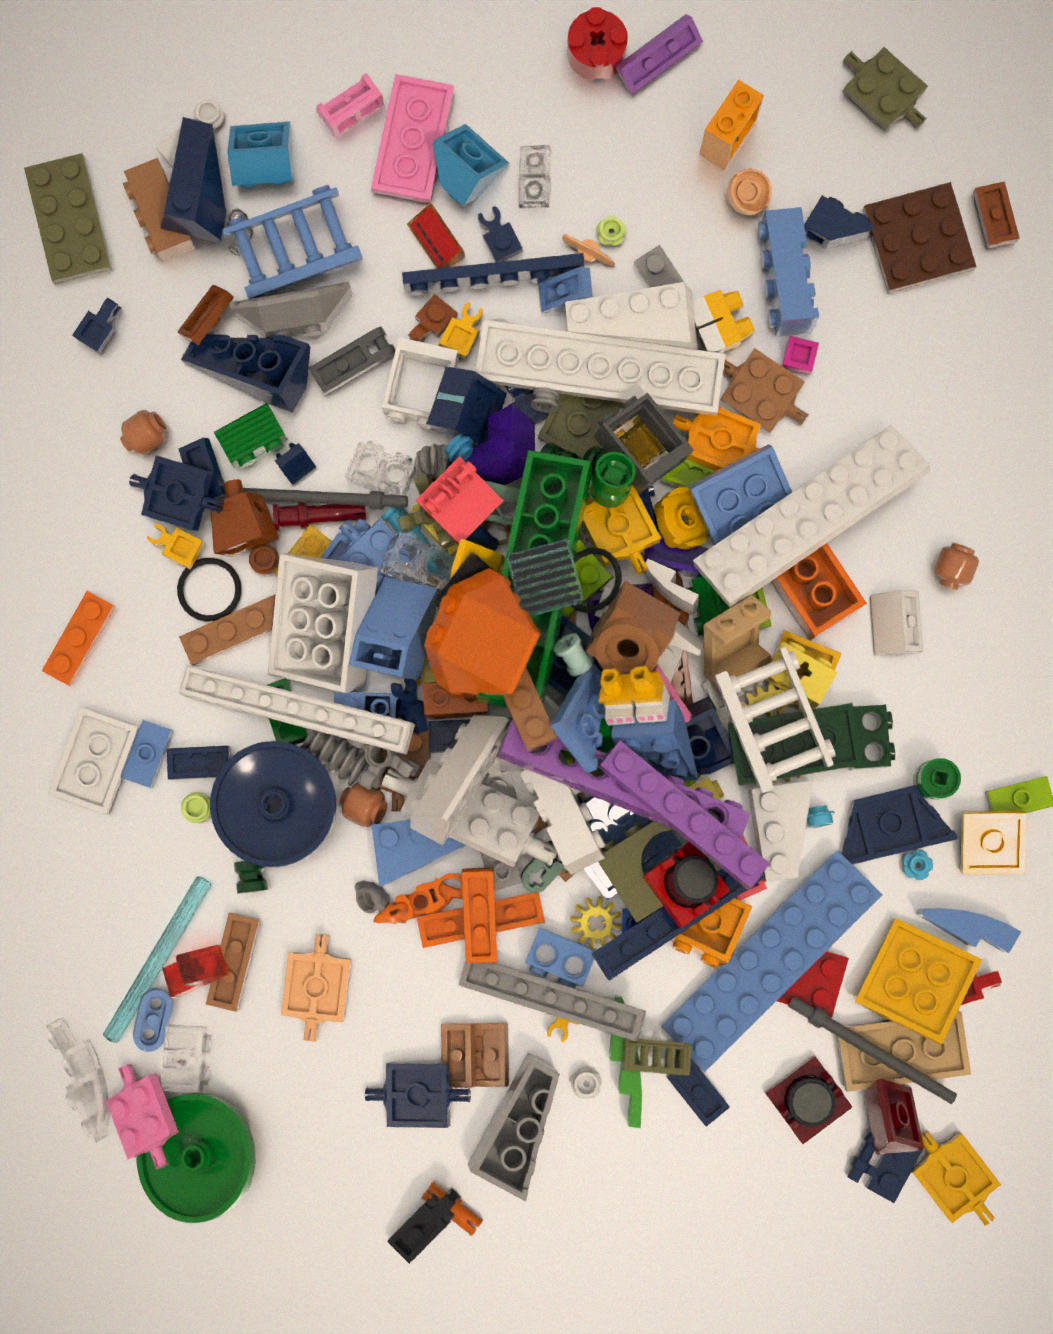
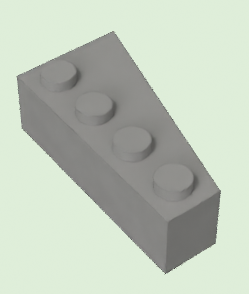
M529 1053L527 1054L467 1164L471 1173L525 1202L529 1192L528 1188L536 1166L539 1146L542 1143L547 1116L550 1112L559 1078V1073L553 1066Z

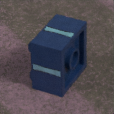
M446 366L426 424L451 440L458 434H462L464 437L469 436L473 440L472 447H475L488 440V416L503 408L507 393L476 371Z

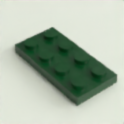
M847 703L812 709L823 739H829L836 754L835 757H832L834 765L825 767L822 759L779 775L777 779L863 765L853 704ZM799 711L753 719L748 724L753 735L758 733L760 736L805 717L803 712ZM727 723L737 784L756 783L733 723ZM809 729L764 747L765 751L760 753L765 764L770 762L773 765L815 748L816 744Z

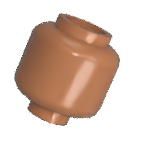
M141 410L122 423L121 431L123 436L120 437V440L129 452L135 451L137 454L146 455L165 442L167 426L156 412Z
M952 542L951 546L943 547L934 567L936 576L942 578L940 584L955 590L958 589L959 585L968 586L971 584L979 564L978 557L974 555L975 550Z
M359 782L351 788L347 787L342 792L339 800L342 805V815L344 818L365 828L371 827L373 824H379L384 818L388 807L382 791L374 787L368 790L360 785Z

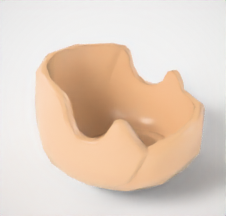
M748 168L739 171L729 181L726 191L728 202L735 211L743 215L758 214L770 204L772 196L770 180L759 170Z

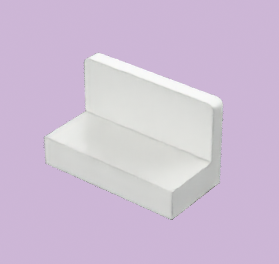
M896 590L872 594L871 608L875 654L923 652L919 591Z

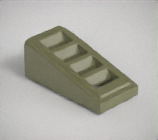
M624 1038L622 1070L689 1076L692 1045L689 1043L638 1039V1042ZM636 1046H641L640 1065H635ZM649 1047H653L652 1066H648ZM662 1048H666L665 1067H661Z

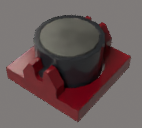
M815 1055L764 1092L802 1145L853 1108L844 1096L841 1088L835 1083L832 1076L825 1070Z

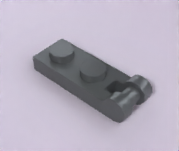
M382 327L371 330L309 367L311 374L325 396L378 364L394 357L396 349L393 344L389 345L385 338L387 334ZM375 344L379 351L371 355L367 347Z

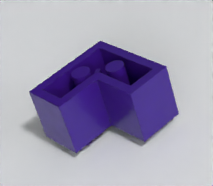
M513 404L489 415L488 440L473 447L472 454L465 462L469 461L477 469L475 472L485 481L507 485L522 478L528 450L535 451V422Z

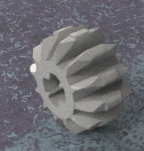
M445 443L443 445L433 444L431 447L424 446L422 450L416 452L415 473L417 477L425 474L430 485L435 481L436 473L439 470L445 471L452 464L448 460L449 456L445 453L447 447Z

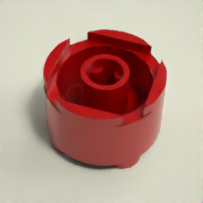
M600 7L591 8L589 11L580 14L572 22L567 36V56L569 64L576 74L584 79L594 80L608 79L618 73L615 67L625 60L628 33L623 22L615 14Z

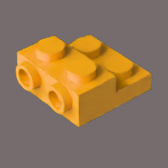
M736 898L732 899L670 940L674 942L672 948L689 955L690 951L702 955L700 961L714 968H718L719 964L726 965L731 958L753 906Z

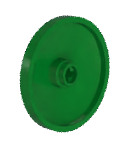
M191 1093L174 1097L168 1100L167 1103L179 1133L170 1137L162 1146L169 1164L160 1169H155L150 1152L141 1154L136 1157L139 1180L149 1200L166 1216L185 1223L211 1221L224 1216L235 1208L250 1187L256 1161L253 1136L248 1124L239 1111L220 1097L205 1093Z

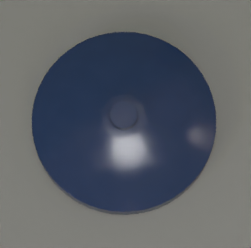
M280 741L256 743L233 755L219 771L210 796L211 819L215 831L223 844L244 861L265 867L287 866L310 856L323 844L329 835L336 816V792L326 768L314 755L305 749Z

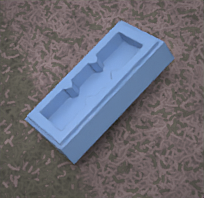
M142 720L121 778L152 788L173 730Z

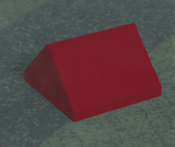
M884 1079L875 1080L864 1092L876 1155L924 1150L912 1088Z

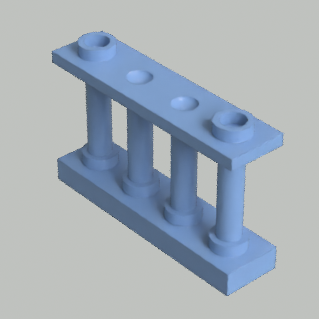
M329 185L314 189L312 191L313 196L248 220L241 216L226 222L228 227L222 229L226 238L232 235L235 236L251 278L248 280L250 285L244 287L248 299L265 296L363 259L359 246L352 247L351 243H347L331 199L339 196L337 187L330 189ZM319 203L336 246L334 248L335 254L325 258L317 250L303 209ZM290 214L293 217L308 257L305 259L307 264L295 268L294 264H290L274 221ZM262 224L279 269H277L278 275L268 279L266 274L262 275L246 230Z

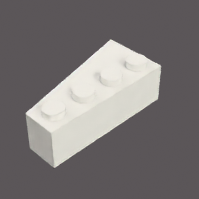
M543 746L533 750V752L541 753ZM562 750L559 751L558 757L560 762L568 765ZM521 767L523 771L520 772V775L532 796L535 795L536 797L534 800L536 809L544 823L547 822L548 827H546V830L567 871L572 875L605 859L601 848L606 846L598 829L593 831L588 822L593 817L585 802L580 804L576 796L581 791Z

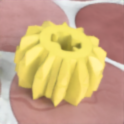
M600 896L597 898L596 907H593L592 900L589 897L585 898V903L588 907L586 911L579 904L575 906V909L582 913L581 918L570 916V921L580 922L581 925L572 928L571 933L576 934L583 931L584 934L579 937L578 943L583 944L587 937H590V949L595 948L596 939H599L601 946L607 943L604 938L606 935L611 940L617 937L610 932L611 928L622 930L623 927L621 924L612 923L613 919H618L622 916L621 912H615L611 915L608 913L615 905L612 901L607 904L605 909H602L603 897ZM591 915L594 917L603 916L604 921H601V923L605 925L602 930L595 928L591 931L588 928V925L591 924L588 922Z

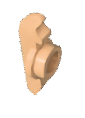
M564 233L562 240L569 246L577 249L578 254L583 253L584 261L592 262L598 260L602 264L615 266V262L610 257L600 252V247L594 240L588 239L581 242Z

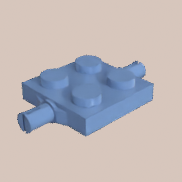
M348 519L344 524L352 531L351 533L343 525L338 528L351 542L347 550L336 560L378 567L375 595L385 577L408 582L411 574L423 564L381 519L362 532H359Z

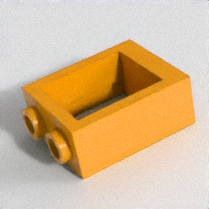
M738 79L705 128L699 154L725 170L757 122L764 95Z

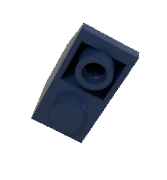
M823 195L804 224L806 238L824 249L867 240L874 227L865 215L859 212L852 213L845 209L843 203L833 197L827 198Z

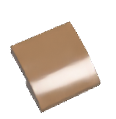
M508 1023L441 1024L442 1063H450V1083L453 1088L509 1086Z

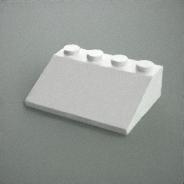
M281 553L279 557L268 674L342 693L365 688L367 669L351 666L349 663L355 634L375 597L378 567L349 561Z

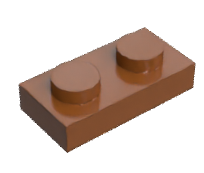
M1005 181L975 188L973 194L987 247L993 248L1017 242L1020 237Z

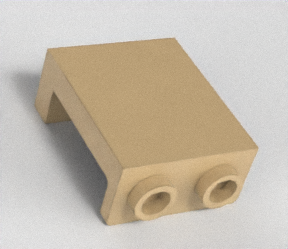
M753 595L704 624V676L716 686L717 684L713 677L716 674L727 671L729 676L735 675L737 677L767 665L771 660V654L759 645V624L771 618V610Z

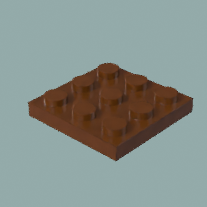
M951 182L864 205L863 213L870 220V223L874 225L870 236L888 293L973 271L977 267Z

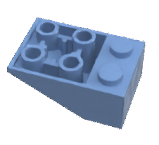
M385 577L355 634L349 665L397 677L421 680L426 656L424 644L427 631L433 623L436 605L433 602L439 595L440 588Z
M669 700L667 721L638 723L636 718V723L612 725L611 739L616 745L617 742L622 741L664 777L674 776L684 782L698 780L684 715L676 700Z

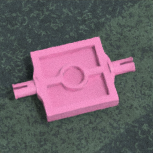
M131 1064L124 1065L118 1071L125 1086L118 1094L106 1100L107 1106L127 1159L136 1158L143 1153L150 1152L155 1169H160L169 1164L162 1146L179 1131L157 1074L148 1075L136 1081Z

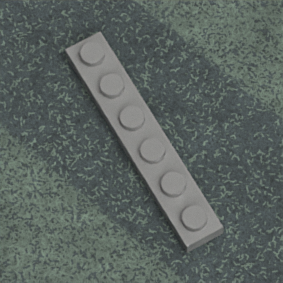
M465 961L458 984L474 991L638 1042L647 1012L646 1010L492 962L466 963Z

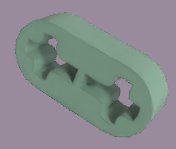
M552 840L549 841V842H547V843H549V844H551V845L554 846ZM533 857L522 871L521 879L523 886L526 890L533 893L542 892L565 868L562 861L554 859L552 865L548 866L545 862ZM544 867L545 870L541 874L542 883L534 882L532 885L529 884L530 877L528 874L531 871L536 874Z

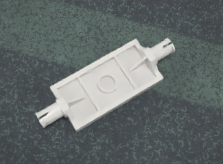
M428 759L420 776L415 778V780L401 775L392 768L388 770V775H385L382 786L406 796V801L401 808L400 814L411 819L408 812L412 803L417 797L422 799L427 791L424 789L426 781L432 772L437 774L442 765ZM482 783L449 835L450 838L511 867H514L521 855L525 856V854L551 866L554 861L553 859L557 855L555 846L534 837L535 833H533V830L540 818L537 809Z

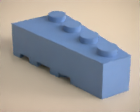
M802 208L765 211L762 221H758L759 239H764L765 250L761 252L763 269H768L769 280H765L766 298H771L772 309L768 310L769 327L775 328V337L812 333L819 319L818 307L813 308L816 295L814 283L807 282V279L810 278L811 263L809 255L803 254L802 250L807 247Z

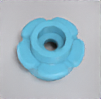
M827 805L809 808L810 814L807 816L809 828L834 824L832 815L835 812L828 811Z
M915 850L913 853L909 852L904 856L903 871L909 878L914 877L916 880H924L929 876V871L933 870V860L923 850ZM916 862H919L921 864L919 868H916Z

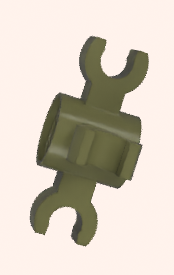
M425 474L414 478L417 490L421 495L430 484ZM421 506L419 511L397 519L402 533L425 524L435 529L443 550L454 545L453 538L434 519L428 518L425 514L426 511Z

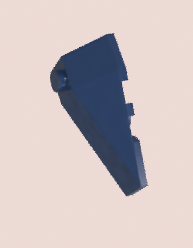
M206 334L199 345L190 342L181 361L265 403L293 413L307 387L311 346L308 343L285 335H274L273 338H259L257 335H247V338H230L229 335Z

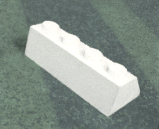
M473 715L468 725L463 723L455 736L457 743L453 749L449 747L446 749L439 763L442 765L437 774L431 773L424 786V789L427 790L422 799L417 797L409 809L411 829L444 845L496 760L498 749L509 724L508 718L504 716Z

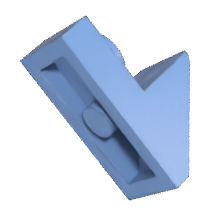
M578 267L538 283L541 312L543 313L566 311V301L593 297L590 268Z

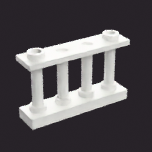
M786 647L777 650L781 659L740 676H729L727 671L713 676L761 793L775 789L772 782L777 780L779 775L822 759L825 767H830L834 765L832 757L836 756L830 740L823 739L796 670L800 668L794 651L788 652ZM786 671L792 689L750 706L740 704L737 693L741 692V688ZM798 700L805 718L760 736L758 733L753 735L748 723L752 722L754 717ZM810 729L816 744L815 748L773 765L770 762L764 763L760 753L765 751L764 747Z

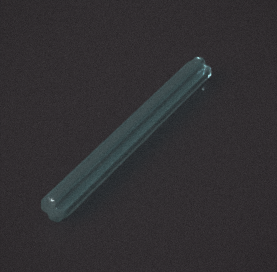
M197 876L105 1029L103 1037L110 1042L117 1043L121 1039L138 1010L142 995L153 985L210 889L211 883L205 878Z

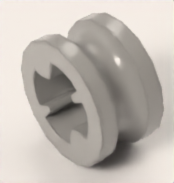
M536 388L533 390L532 395L535 399L531 401L532 409L542 413H554L558 410L556 402L559 400L560 394L550 388Z

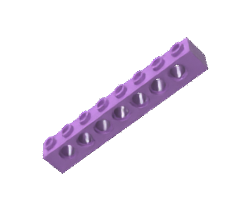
M512 718L509 721L496 757L672 828L626 789L620 787L604 771H602L601 777H594L590 773H586L572 754L571 765L561 763L558 757L559 751L565 750L570 754L571 752L559 737L557 740L544 745L541 753L528 752L514 719ZM596 750L595 758L598 760V765H600L608 754ZM666 777L703 809L715 812L718 816V821L742 840L751 814L742 810L743 805L732 800L720 801L713 798L714 793L703 788H696L694 790L684 786L685 782L677 777Z

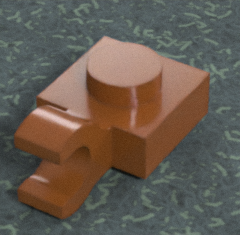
M434 294L415 315V319L420 324L415 326L408 334L409 339L424 342L431 333L439 338L446 330L452 317L457 318L458 312Z

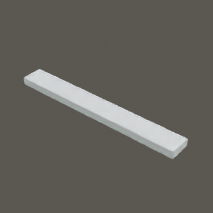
M190 665L186 667L179 695L406 755L415 726L411 722Z

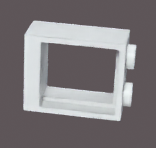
M399 337L382 404L383 413L388 415V419L396 422H405L406 419L417 421V425L420 427L434 429L426 424L430 415L429 412L394 405L404 360L408 358L439 366L457 368L459 361L458 350Z

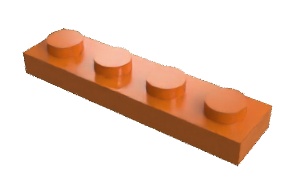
M529 893L495 901L497 932L545 922L539 893ZM463 908L417 917L423 948L465 939Z

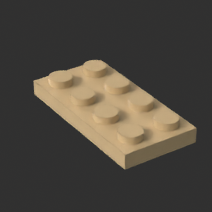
M958 1011L942 1046L893 1021L846 1026L934 1080L971 1075L961 1011ZM837 1037L845 1091L868 1089L878 1079L898 1084L914 1083Z

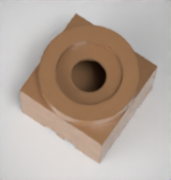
M625 581L614 600L609 604L606 612L602 614L594 626L586 653L597 658V661L604 670L615 669L620 675L630 674L631 670L635 667L646 666L652 672L660 656L673 639L680 612Z

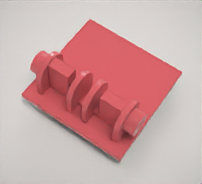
M460 456L416 499V502L458 544L461 539L465 540L504 501L475 472L477 470L475 466L469 461L466 463Z

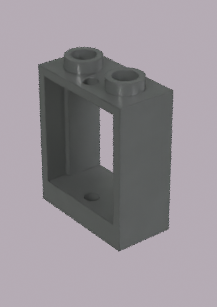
M648 393L639 399L633 396L621 406V412L616 415L610 412L598 422L601 427L594 435V438L606 453L619 452L631 458L636 469L632 485L639 494L684 463L694 451ZM637 415L668 452L666 456L646 470L642 468L614 433L615 430Z

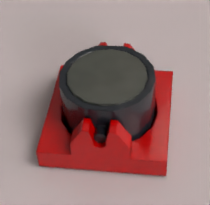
M687 842L642 876L679 928L684 927L694 918L709 910V907L718 903L720 898L730 891L716 872L714 865L708 861L703 852L690 842Z

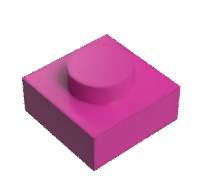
M789 336L782 367L811 374L819 343Z

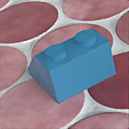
M290 121L230 126L227 155L232 186L241 185L248 188L263 183L282 185L293 181L294 167Z

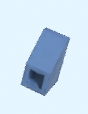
M334 691V703L396 719L397 698L392 693H342Z

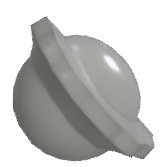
M365 880L355 884L356 901L364 912L375 913L389 905V895L383 887Z

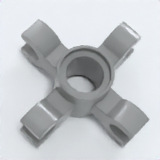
M349 739L347 741L351 745L365 751V759L369 767L361 777L359 784L368 790H371L372 787L378 789L383 780L386 767L396 769L398 773L407 778L410 775L416 777L421 767L417 762L404 757L403 753L387 750V759L384 760L381 756L382 748Z

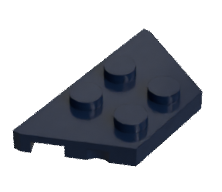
M914 785L853 800L841 854L853 865L956 840L958 836L940 817L941 815L925 800L923 794Z

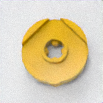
M679 487L666 493L654 505L657 524L668 547H678L686 550L697 547L707 541L708 531L688 487ZM681 514L688 517L687 522H683Z

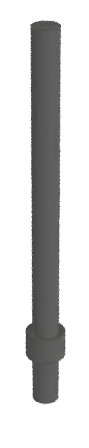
M243 488L244 492L260 494L264 501L369 506V509L383 510L384 507L407 508L408 496L385 495L383 491H370L369 494Z
M795 996L789 1001L787 1007L808 1019L807 1022L816 1028L822 1027L947 1103L952 1105L956 1100L957 1093L827 1016L828 1012L816 1006L814 1008Z

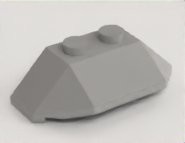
M348 281L229 302V306L234 317L265 338H273L274 335L291 337L303 334L305 337L320 335L322 330L329 329L352 297V290Z

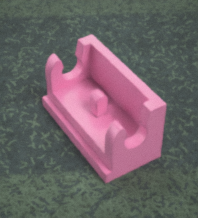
M367 73L361 76V81L325 105L320 103L316 106L317 113L334 137H337L384 106L382 93Z

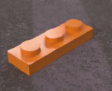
M86 591L42 671L71 686L116 606Z
M494 868L462 869L466 963L497 962Z

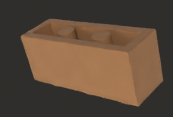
M158 158L125 170L124 173L128 181L124 182L123 186L129 200H136L138 209H135L134 213L140 227L146 226L149 236L145 237L151 254L157 253L161 261H165L195 249L191 236L160 229L169 182Z

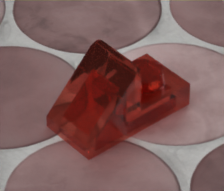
M220 945L176 955L177 962L162 968L171 998H179L229 975Z

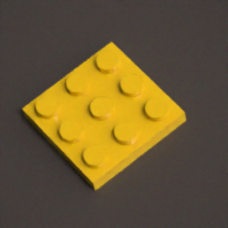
M895 918L855 1003L942 1046L982 959Z

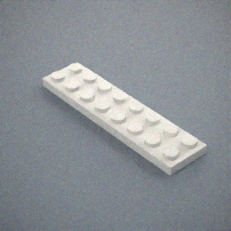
M483 320L476 372L495 385L530 390L550 388L559 394L625 403L633 396L639 399L648 393L660 408L717 416L726 354Z
M890 425L693 560L694 567L731 608L930 472V465Z

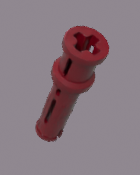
M298 503V505L279 507L278 504H273V521L276 531H280L281 528L299 526L301 529H306V527H309V524L346 521L347 519L349 521L359 520L360 518L366 520L365 506L337 504L307 506V503Z

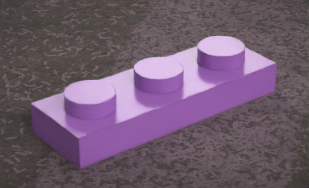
M685 14L615 67L628 92L631 94L635 93L703 42L692 17Z

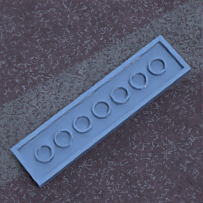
M837 850L731 956L729 962L726 965L723 964L661 1027L675 1042L691 1044V1058L706 1072L883 894Z

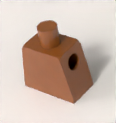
M240 479L225 482L223 484L226 499L223 500L224 506L213 504L222 507L223 510L220 513L211 510L214 554L232 557L279 539L264 498L260 494L244 492Z

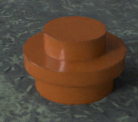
M264 544L252 549L249 555V564L256 573L268 575L278 568L280 556L273 546Z

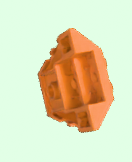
M490 568L450 586L447 595L440 602V610L434 624L427 631L424 647L436 683L454 695H461V693L478 695V693L513 695L540 635L528 612L520 607L519 596L511 591L509 587L511 585L510 580Z

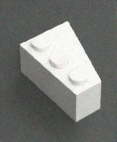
M813 780L774 786L775 789L765 793H761L759 788L748 790L757 852L770 863L763 872L765 876L764 882L798 878Z

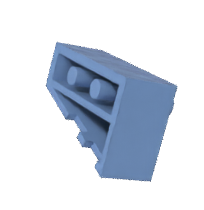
M411 820L372 825L379 887L385 886L466 845L450 837L447 838L444 845H441L411 829Z

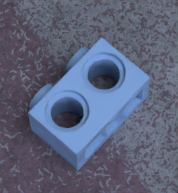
M539 927L525 963L530 965L529 971L546 978L549 972L558 976V983L575 988L578 984L583 987L594 961L591 953L596 950ZM541 945H550L554 949L555 955L551 961L541 962L537 958L536 951ZM570 957H579L583 961V969L580 973L570 974L565 969V963Z

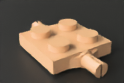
M315 934L314 952L307 954L288 953L281 1016L297 1017L305 1021L304 1041H309L310 1037V1041L316 1042L318 1023L324 1021L344 1022L351 959L335 958L327 954L329 935L323 934V936L322 934Z

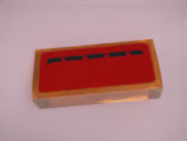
M432 203L407 223V226L436 269L451 267L465 258L464 250Z

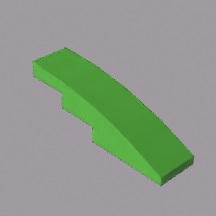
M615 995L614 1001L624 1004L622 996ZM611 1034L609 1060L621 1062L618 1092L619 1094L630 1095L627 1125L628 1127L641 1128V1073L638 1071L622 1070L624 1038ZM636 1046L635 1065H640Z

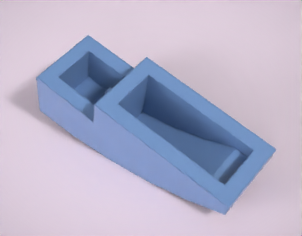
M926 908L919 909L916 913L921 918L969 947H976L980 939L1001 952L1010 953L1022 932L997 919L964 910Z

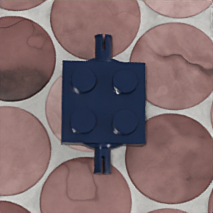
M155 456L152 471L147 478L136 474L130 477L132 480L139 481H129L131 487L144 490L145 500L141 512L143 516L189 530L199 531L205 508L220 513L223 508L213 504L224 506L223 500L209 497L208 491L213 471L165 457Z
M389 1062L386 1063V1081L383 1088L365 1089V1094H376L365 1096L366 1101H383L386 1109L387 1127L448 1128L451 1126L450 1108L452 1102H470L471 1096H459L471 1094L470 1089H452L450 1083V1063Z

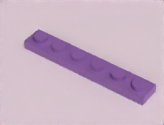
M622 741L617 742L598 766L748 890L754 886L770 863Z

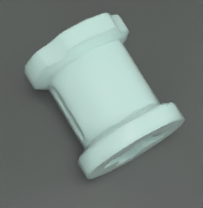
M574 633L564 636L554 646V652L557 656H562L568 665L567 671L571 676L584 674L592 667L594 662L593 657L587 654L580 645L581 639Z

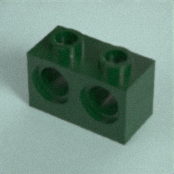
M886 704L853 706L863 765L849 767V770L891 767V761L895 760L894 742H889L888 731L893 729L891 711L887 712ZM865 714H871L876 718L877 726L874 730H868L864 727L862 719ZM868 744L875 745L879 750V757L876 761L869 760L865 755V748Z

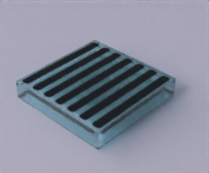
M569 539L506 555L515 592L520 598L519 605L530 616L585 602Z

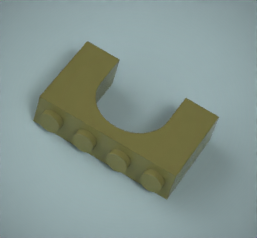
M711 810L707 811L718 820V816L715 812ZM654 821L644 828L641 823L624 832L627 838L618 844L614 840L605 844L606 846L601 848L605 859L598 862L636 923L663 906L642 877L644 876L641 864L642 853L652 837L664 831L676 830ZM706 856L708 861L714 865L716 872L722 869L714 861H712L709 857Z

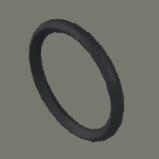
M588 548L575 554L573 565L584 556L597 554L606 557L612 563L615 571L614 587L610 595L601 603L594 606H583L575 601L567 602L577 611L590 613L602 610L614 600L620 589L622 581L620 565L617 559L605 549Z
M202 558L196 560L191 570L185 568L178 580L177 596L184 611L197 620L207 622L225 617L236 608L240 600L241 582L239 575L230 564L221 559ZM204 564H215L225 568L232 576L235 584V594L231 604L224 611L215 615H203L195 612L189 607L184 597L183 587L188 574L196 567Z

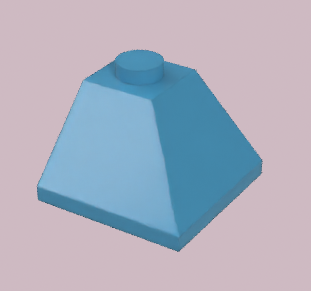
M467 124L436 138L432 143L441 187L449 193L453 200L459 202L462 206L478 198L509 164L504 157Z

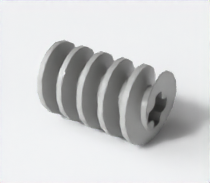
M313 730L301 748L305 750L309 748L308 752L315 757L319 755L318 760L323 765L329 762L328 771L330 773L340 768L338 774L340 780L350 775L348 785L352 786L367 765L365 751L357 755V747L353 745L349 748L346 747L348 739L342 738L337 741V736Z

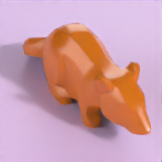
M448 873L440 879L435 878L434 882L416 886L415 892L411 894L396 896L395 902L390 903L383 911L378 913L373 922L381 924H406L407 920L414 919L419 915L434 914L444 909L452 901V898H463L462 875ZM456 879L461 883V888H454L443 881Z

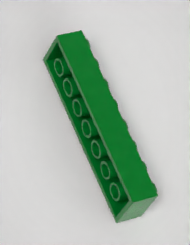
M528 450L501 574L510 580L511 585L509 587L518 596L519 590L571 577L570 573L521 587L516 586L518 581L573 567L593 473L590 461ZM564 541L567 542L566 547L513 561L509 559L511 555ZM565 550L570 552L567 556L514 570L511 567L512 564ZM566 559L572 560V564L514 578V573ZM569 583L519 596L521 600L569 587ZM567 593L523 605L519 602V605L523 609L566 597ZM565 603L528 612L540 635L526 664V668L543 705L555 653L554 646L557 643ZM486 693L475 695L479 702L508 707L503 695H488Z

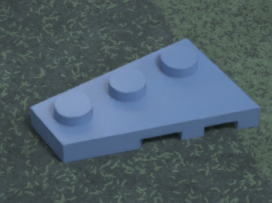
M594 662L588 671L577 677L550 724V727L586 773L597 770L598 760L595 758L596 747L601 746L603 735L599 733L601 719L605 718L606 712L604 703H599L602 673Z

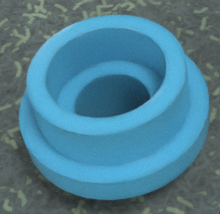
M462 434L455 436L445 449V453L449 456L448 460L453 463L460 456L466 461L473 452V440L469 436L464 437Z

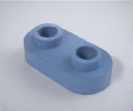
M161 988L147 990L140 999L133 1029V1040L142 1051H155L162 1046L165 1040L172 1010V1000L169 994ZM152 999H160L161 1005L158 1008L150 1007ZM146 1029L154 1031V1035L149 1039L143 1037V1032Z

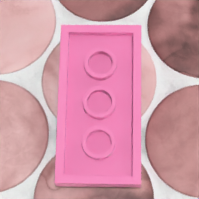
M395 74L371 185L372 192L431 203L438 170L432 143L446 132L454 94V85Z

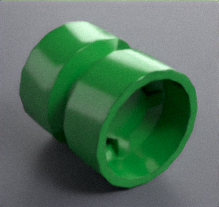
M608 452L599 458L590 484V493L595 502L601 506L612 508L620 506L627 500L636 473L635 464L631 458L619 452Z
M936 758L922 763L913 775V785L928 800L950 797L959 789L961 784V773L958 767L952 761L945 758Z

